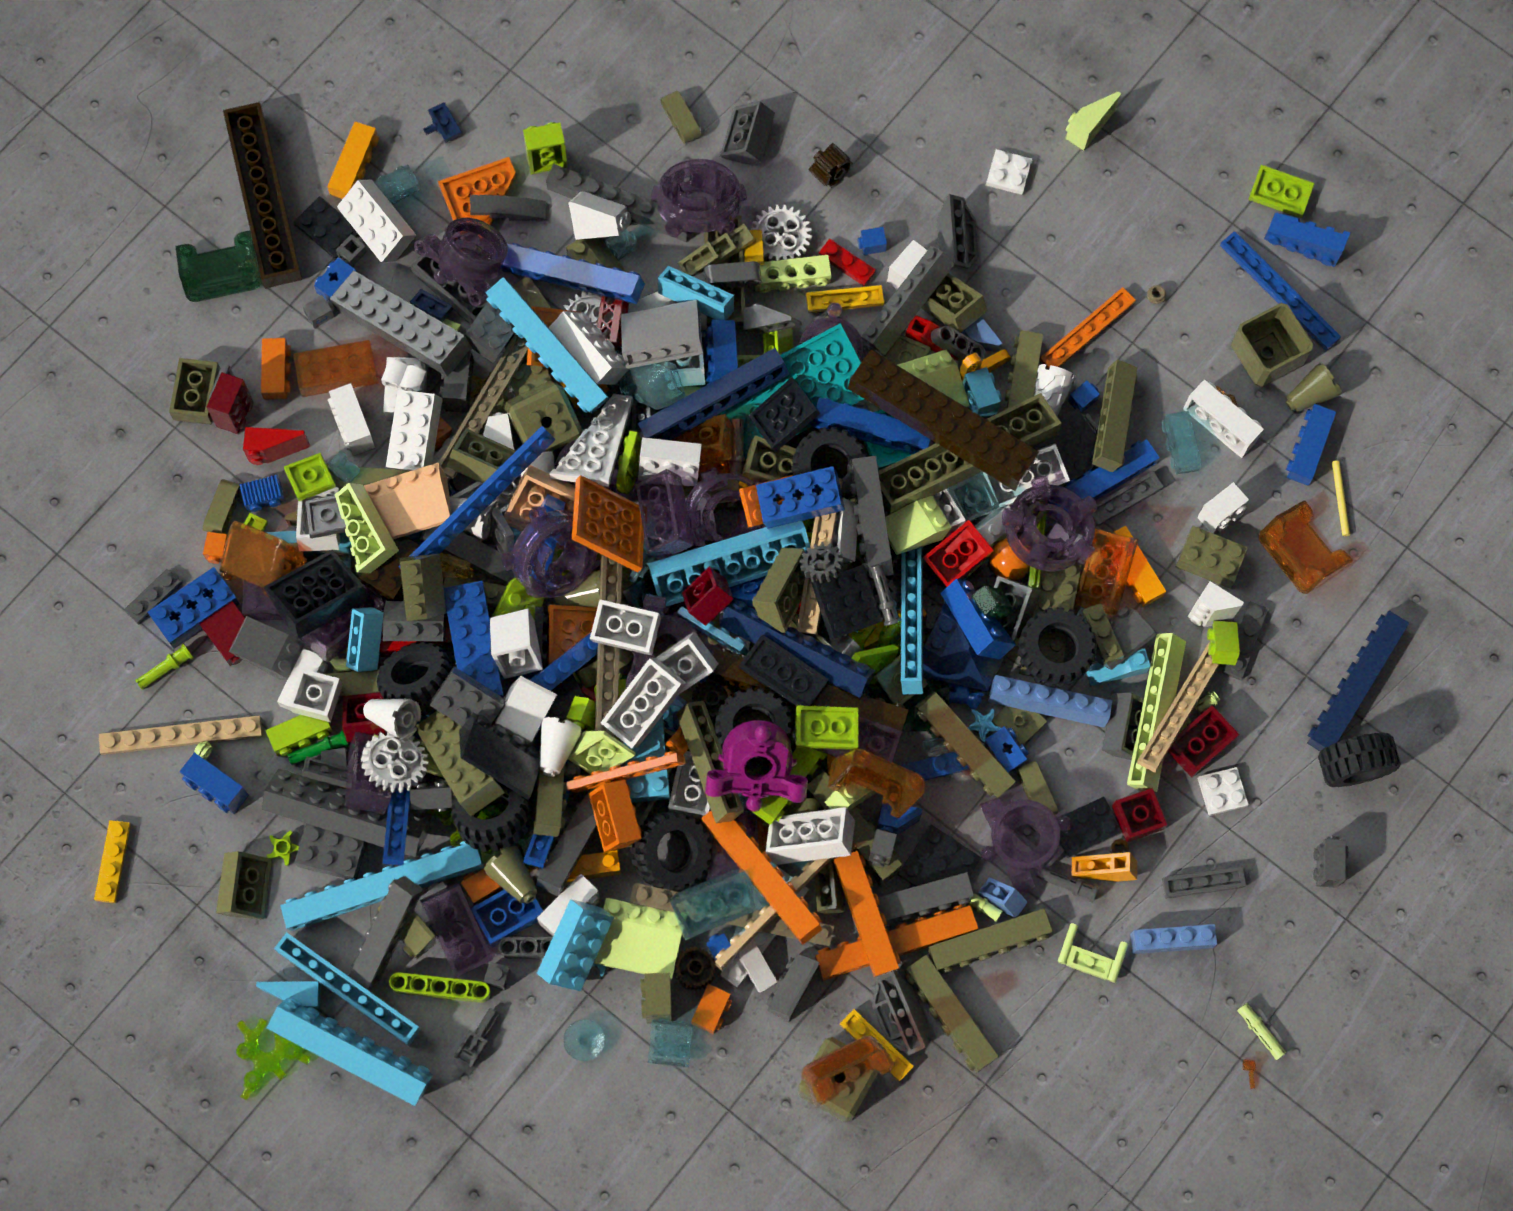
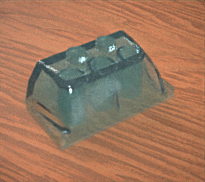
M668 361L630 368L618 381L622 394L633 396L634 400L656 410L668 407L686 396L676 365Z
M737 869L676 893L669 900L685 940L762 908L746 869Z

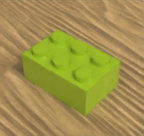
M550 122L543 126H530L527 129H523L531 175L548 172L553 164L568 168L565 141L560 122Z

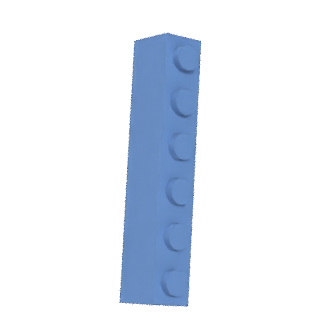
M995 675L988 699L990 703L1105 728L1110 719L1112 700Z

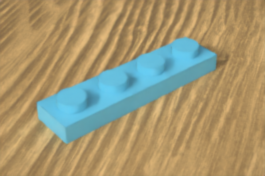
M682 606L677 613L681 620L739 656L740 654L747 655L749 653L745 646L746 643L738 637L734 639L729 636L730 633L724 628H716L712 621L706 626L703 625Z

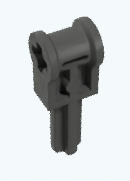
M488 1009L475 1032H468L455 1053L454 1057L456 1059L461 1058L469 1063L470 1067H474L488 1044L485 1038L499 1016L496 1010Z

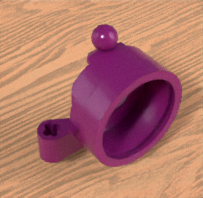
M749 721L735 727L727 735L723 744V754H719L718 757L723 762L724 770H710L707 772L705 793L708 796L720 797L728 793H742L743 796L749 797L746 806L752 812L760 810L762 807V800L760 798H765L769 795L781 796L797 803L803 802L806 799L807 778L800 775H790L792 767L797 765V759L792 758L789 737L779 726L767 721ZM757 756L766 757L773 765L770 772L759 775L748 774L744 767L749 759Z

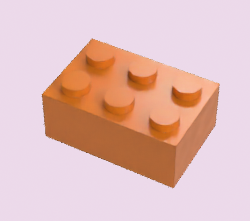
M625 779L602 784L588 794L604 852L626 848L641 839V828L637 824L635 817L636 809L631 802L630 788L626 784Z

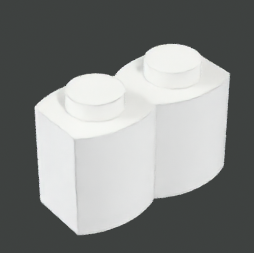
M395 358V360L389 359L381 381L382 385L395 390L421 392L427 378V372L420 365H407L404 360Z

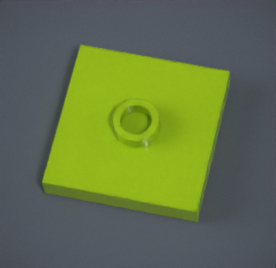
M321 452L284 466V471L298 501L336 487Z

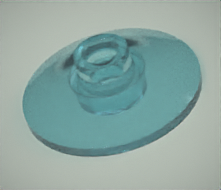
M583 1019L572 1023L564 1035V1046L567 1053L579 1061H590L596 1058L602 1052L605 1045V1035L602 1028L591 1020ZM588 1038V1044H581V1039Z

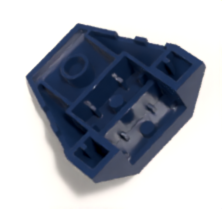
M944 602L935 619L936 622L923 645V678L987 692L1005 657L995 659L977 655L948 605Z

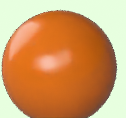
M1004 538L992 547L994 551L989 555V566L996 576L1016 581L1029 573L1031 550L1025 542L1017 538Z

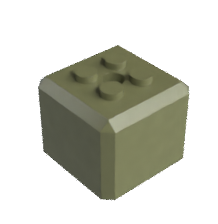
M1279 303L1241 323L1232 339L1231 347L1255 385L1263 387L1303 366L1312 351L1313 343L1289 306ZM1269 349L1272 352V356H1264L1262 350Z
M545 382L505 403L504 410L506 414L508 413L509 420L521 445L542 426L541 420L546 416L551 418L552 423L549 427L544 428L556 440L544 452H552L573 442L583 433L563 387L556 382Z
M833 1037L826 1038L798 1086L799 1096L844 1123L852 1121L880 1071L878 1063ZM838 1071L845 1074L846 1079L842 1083H837L833 1078V1075Z

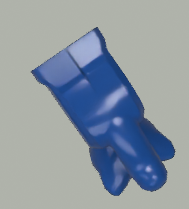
M945 684L946 692H948V696H946L947 705L951 703L967 704L971 709H976L981 704L983 693H969V688L962 685Z

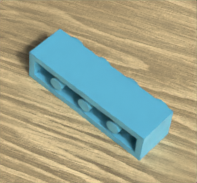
M667 266L658 277V294L678 303L697 300L700 313L716 320H727L734 312V295L670 266Z

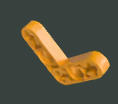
M1006 349L984 360H981L977 353L970 354L961 364L960 376L962 382L965 374L986 367L991 372L1006 364L1011 359V356Z

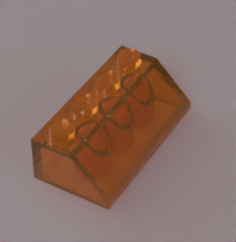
M1094 528L1075 597V605L1089 608L1101 603L1106 614H1117L1138 539Z

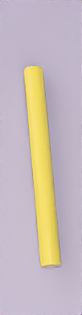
M1333 461L1332 466L1342 536H1349L1350 529L1340 461Z

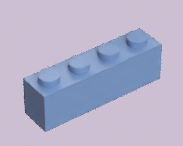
M1215 924L1133 930L1130 934L1132 954L1211 949L1217 945Z

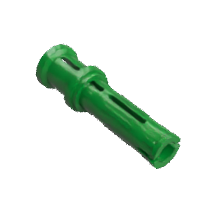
M341 730L339 734L331 737L325 736L323 741L287 753L290 758L291 765L304 761L306 757L312 758L320 755L321 751L339 749L344 746L350 747V745L346 741L344 731Z

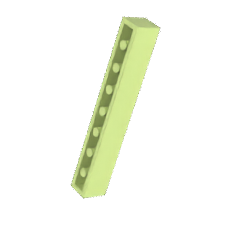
M1173 633L1157 634L1127 782V785L1140 792L1153 788L1154 792L1158 790L1163 761L1156 772L1137 764L1176 697L1186 641Z

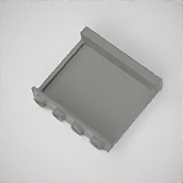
M697 300L621 314L622 355L626 369L703 354L699 317L701 315Z

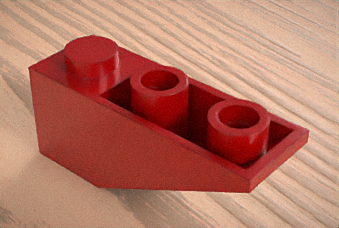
M915 315L906 330L905 336L931 347L930 350L934 352L943 351L942 348L935 345L931 340L932 331L940 327L929 320ZM950 354L954 360L958 361L957 357Z

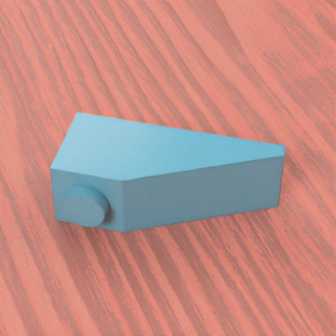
M1144 648L1135 651L1112 670L1096 663L1090 666L1086 674L1091 687L1145 674L1151 666Z
M318 981L256 982V986L260 990L282 1001L286 998H294L301 1002V1006L307 1009H320L321 984Z

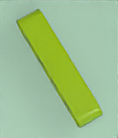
M400 972L393 974L389 980L391 988L398 994L485 1003L491 997L489 986L481 981ZM397 979H404L405 984L403 987L396 988L394 986ZM418 981L425 982V987L422 990L415 989V984ZM444 983L446 985L445 990L441 993L436 992V985ZM460 985L466 987V992L462 995H458L455 992L456 988ZM483 987L487 989L485 996H476L478 988Z

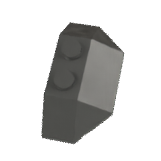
M949 194L937 218L939 250L947 255L954 263V266L968 269L978 258L976 221L966 205L965 198Z
M895 970L877 978L872 1007L886 1040L907 1055L926 1048L928 1044V1024L913 988Z

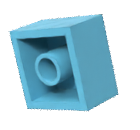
M987 367L965 374L963 380L970 410L985 419L997 414L1000 402L1002 401L1000 391L996 390L994 386V376L992 373H989Z

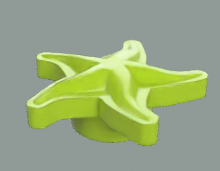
M288 831L282 839H276L273 835L269 836L274 850L271 854L267 855V858L271 859L281 856L284 859V864L289 866L290 854L299 849V846L291 843L292 831Z

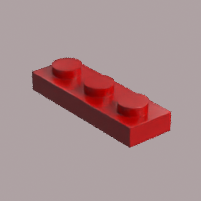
M830 238L818 253V256L828 255L830 264L864 287L876 272V269Z

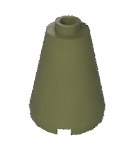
M1319 363L1287 395L1288 400L1286 404L1291 411L1299 412L1312 407L1314 404H1320L1336 398L1342 394V391L1338 384L1335 385L1334 376L1324 364Z
M601 568L595 569L558 587L557 592L554 593L556 603L565 606L598 607Z
M516 846L504 848L501 850L502 855L499 857L494 855L487 862L484 870L487 876L520 903H531L536 898L537 889L528 867L524 863L522 853Z

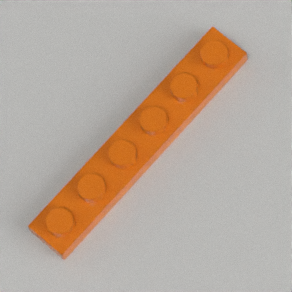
M1122 287L1043 354L1039 360L1046 364L1048 370L1050 365L1061 367L1129 309L1136 300Z
M676 751L666 752L663 757H648L644 762H629L628 766L610 767V771H595L591 773V776L587 777L576 776L573 777L572 781L566 782L567 790L578 793L597 788L605 783L627 780L686 764L685 756L677 754Z

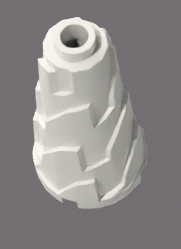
M1041 364L1037 370L1038 375L1034 396L1042 393L1056 416H1058L1070 388L1075 382L1076 376L1072 375L1070 371L1050 365L1049 370H1046V364Z

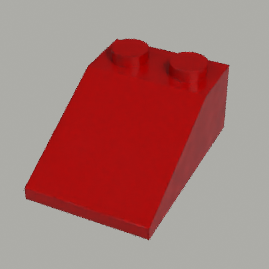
M245 427L243 451L248 461L254 465L276 461L309 448L310 445L304 430Z
M968 520L923 558L945 586L948 587L956 578L963 580L994 550L970 520Z

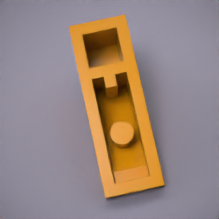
M1130 852L1072 857L1071 876L1073 878L1117 882L1137 880L1138 861Z

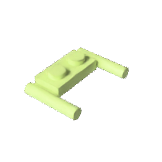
M1071 923L1058 962L1116 983L1129 944L1120 942L1114 961L1073 946L1072 943L1078 925Z

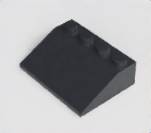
M333 550L264 586L265 592L284 622L298 639L367 601L364 585Z
M473 712L459 730L460 758L529 800L540 768L539 751L533 746L525 745L519 737L509 735L501 726L493 725L485 716L477 715Z

